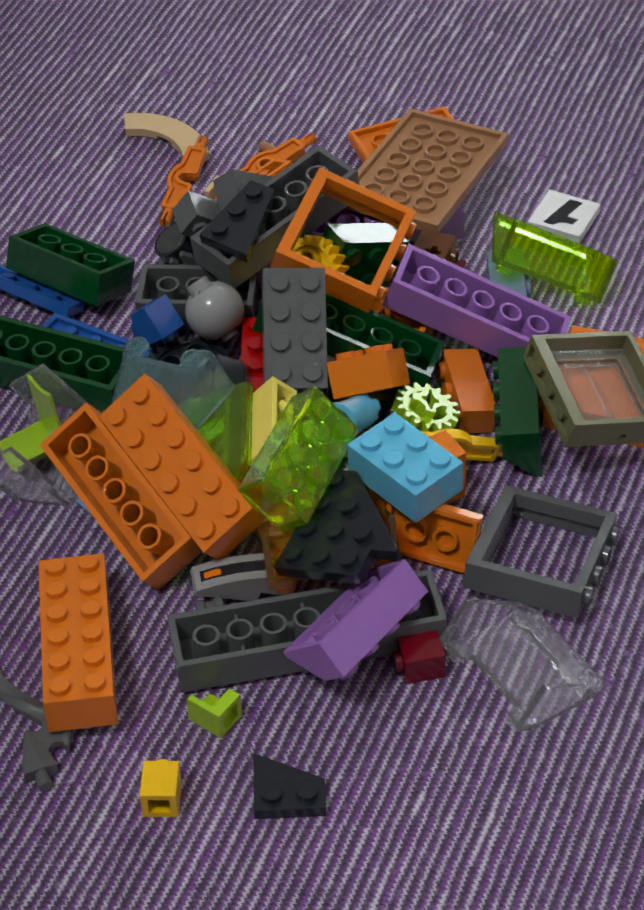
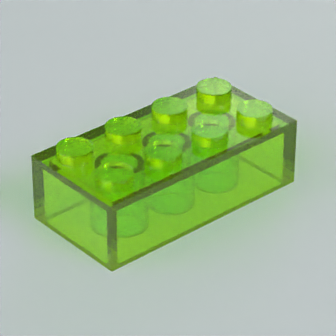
M315 386L291 397L238 491L283 533L307 524L346 454L347 444L353 441L359 428Z

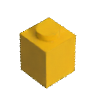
M166 759L143 761L140 787L143 817H179L182 785L179 761H169Z

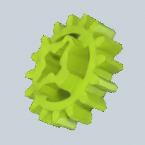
M417 382L413 384L412 388L404 385L402 390L399 389L391 407V410L395 411L396 414L420 431L434 432L441 429H455L460 416V411L456 410L458 404L450 402L451 395H442L441 388H431L427 383L424 388L420 387Z

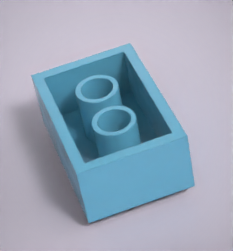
M393 413L347 444L348 470L357 471L366 486L415 523L463 490V462L396 413Z

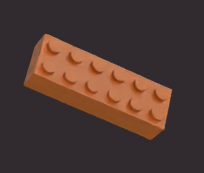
M144 373L98 416L203 553L216 560L225 558L268 518L164 387Z
M86 402L45 439L40 446L142 582L160 590L196 558L202 550L98 416L101 412Z
M101 553L40 560L43 707L48 733L118 724L109 583L105 555Z

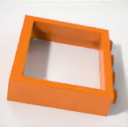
M319 167L276 249L270 268H325L326 294L369 313L374 301L380 303L386 291V288L382 286L383 282L390 283L397 268V266L392 265L394 259L400 261L407 247V245L403 244L404 238L410 240L417 226V224L412 222L416 210ZM322 194L398 228L371 286L293 251Z

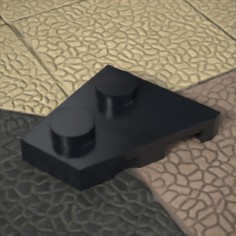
M253 755L255 819L326 816L325 778L261 755Z

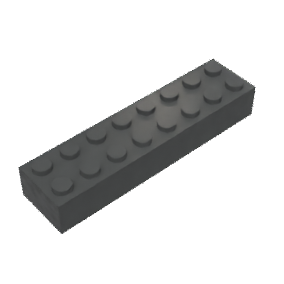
M431 569L415 572L428 590L419 600L421 603L420 607L413 613L404 616L399 621L400 627L391 635L383 637L377 643L379 648L372 655L362 658L360 661L390 656L393 652H397V637L437 630L442 646L447 645V617ZM353 583L167 615L180 692L306 671L305 668L288 659L283 652Z

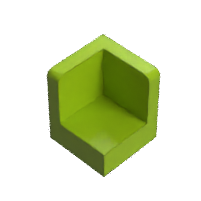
M230 688L220 699L213 694H208L203 700L194 695H190L186 700L189 720L219 738H222L242 717L241 696Z

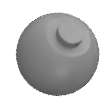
M207 276L202 277L186 288L190 296L185 305V316L190 328L197 335L208 340H217L222 337L225 342L239 333L236 327L243 321L244 303L235 288L221 281L210 282Z

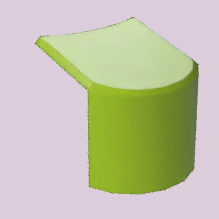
M30 374L26 375L40 421L0 441L2 453L17 472L48 457L40 444L61 426L51 393L42 389Z

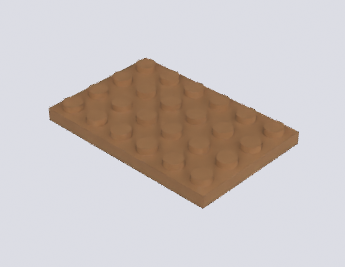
M410 108L357 170L359 185L416 210L412 221L417 224L415 229L439 233L509 143V133ZM346 206L344 208L352 212H358L361 214L368 215L351 206Z

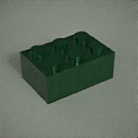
M388 223L327 224L323 237L333 240V245L340 246L338 254L346 256L341 264L349 266V269L344 274L371 285L398 228ZM404 238L403 244L407 246L408 244L414 245L415 241L412 238L410 240ZM394 259L392 265L398 267L400 261ZM384 281L382 286L389 288L390 283Z

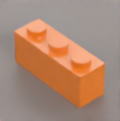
M443 349L441 360L435 366V374L437 380H441L442 395L450 394V402L458 404L456 410L460 411V416L455 428L467 433H493L495 425L494 404L496 402L494 401L478 349Z

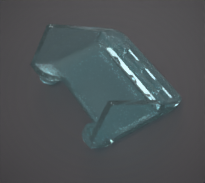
M136 336L125 345V350L123 351L111 404L145 373L164 387L198 430L235 388L211 351L190 349L181 356L180 365L158 361L150 351V344L146 338Z

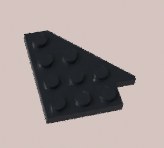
M329 469L275 563L274 569L279 576L362 584L375 559L400 561L402 555L357 471Z

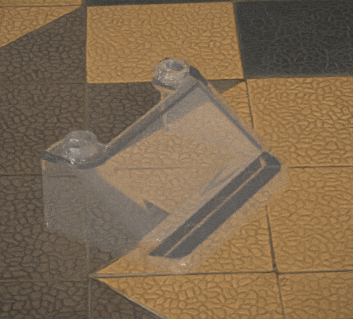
M465 599L440 637L441 644L447 650V655L451 660L459 664H464L466 660H473L514 705L508 712L507 722L512 728L520 732L535 730L599 695L606 687L604 680L535 608L527 604L515 601Z

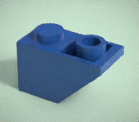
M166 294L153 299L131 314L134 342L151 348L161 343L165 344L178 335L175 330L184 325V322Z

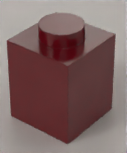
M437 630L397 637V652H393L392 657L395 671L402 672L405 685L445 677V653Z

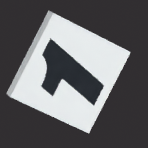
M549 190L528 220L527 229L580 244L600 213L601 204Z

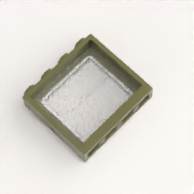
M631 331L531 335L523 354V359L565 447L644 443V355Z

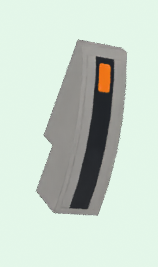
M281 553L232 556L196 565L190 570L195 596H221L225 599L246 601L258 600L261 593L292 594L300 578L279 576L274 565Z

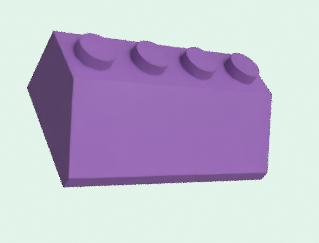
M405 559L373 567L369 570L362 584L353 583L283 653L288 659L324 681L338 678L345 680L357 671L358 667L356 664L362 658L369 657L379 648L377 643L383 637L391 635L400 627L399 621L404 616L413 613L420 607L421 603L419 600L428 590Z

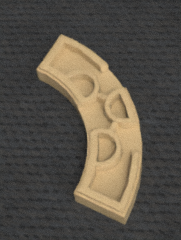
M124 113L126 137L141 136L158 140L164 138L171 142V146L179 152L182 158L188 146H194L200 135L189 125L171 117L151 113ZM206 145L205 149L207 158L205 161L210 160L208 146Z

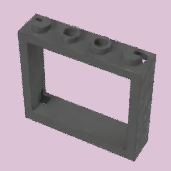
M505 485L465 563L464 588L579 618L585 603L591 604L594 594L593 585L599 586L603 573V567L601 566H607L611 557L612 547L610 546L617 545V538L620 533V527H616L617 513ZM513 517L596 537L575 584L491 563Z

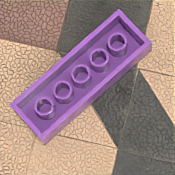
M408 244L398 264L382 303V306L498 357V348L527 347L531 335L565 334L571 321V316L411 244Z

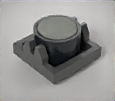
M176 220L172 224L164 226V229L156 239L154 247L156 254L160 258V264L199 265L195 262L190 237L180 234Z

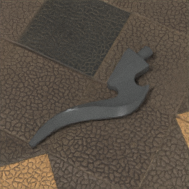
M0 672V699L23 716L42 726L38 731L25 730L22 770L25 783L36 781L41 792L49 791L53 787L50 776L58 773L57 764L50 752L57 747L65 748L67 752H70L71 730L48 733L43 702L17 689Z

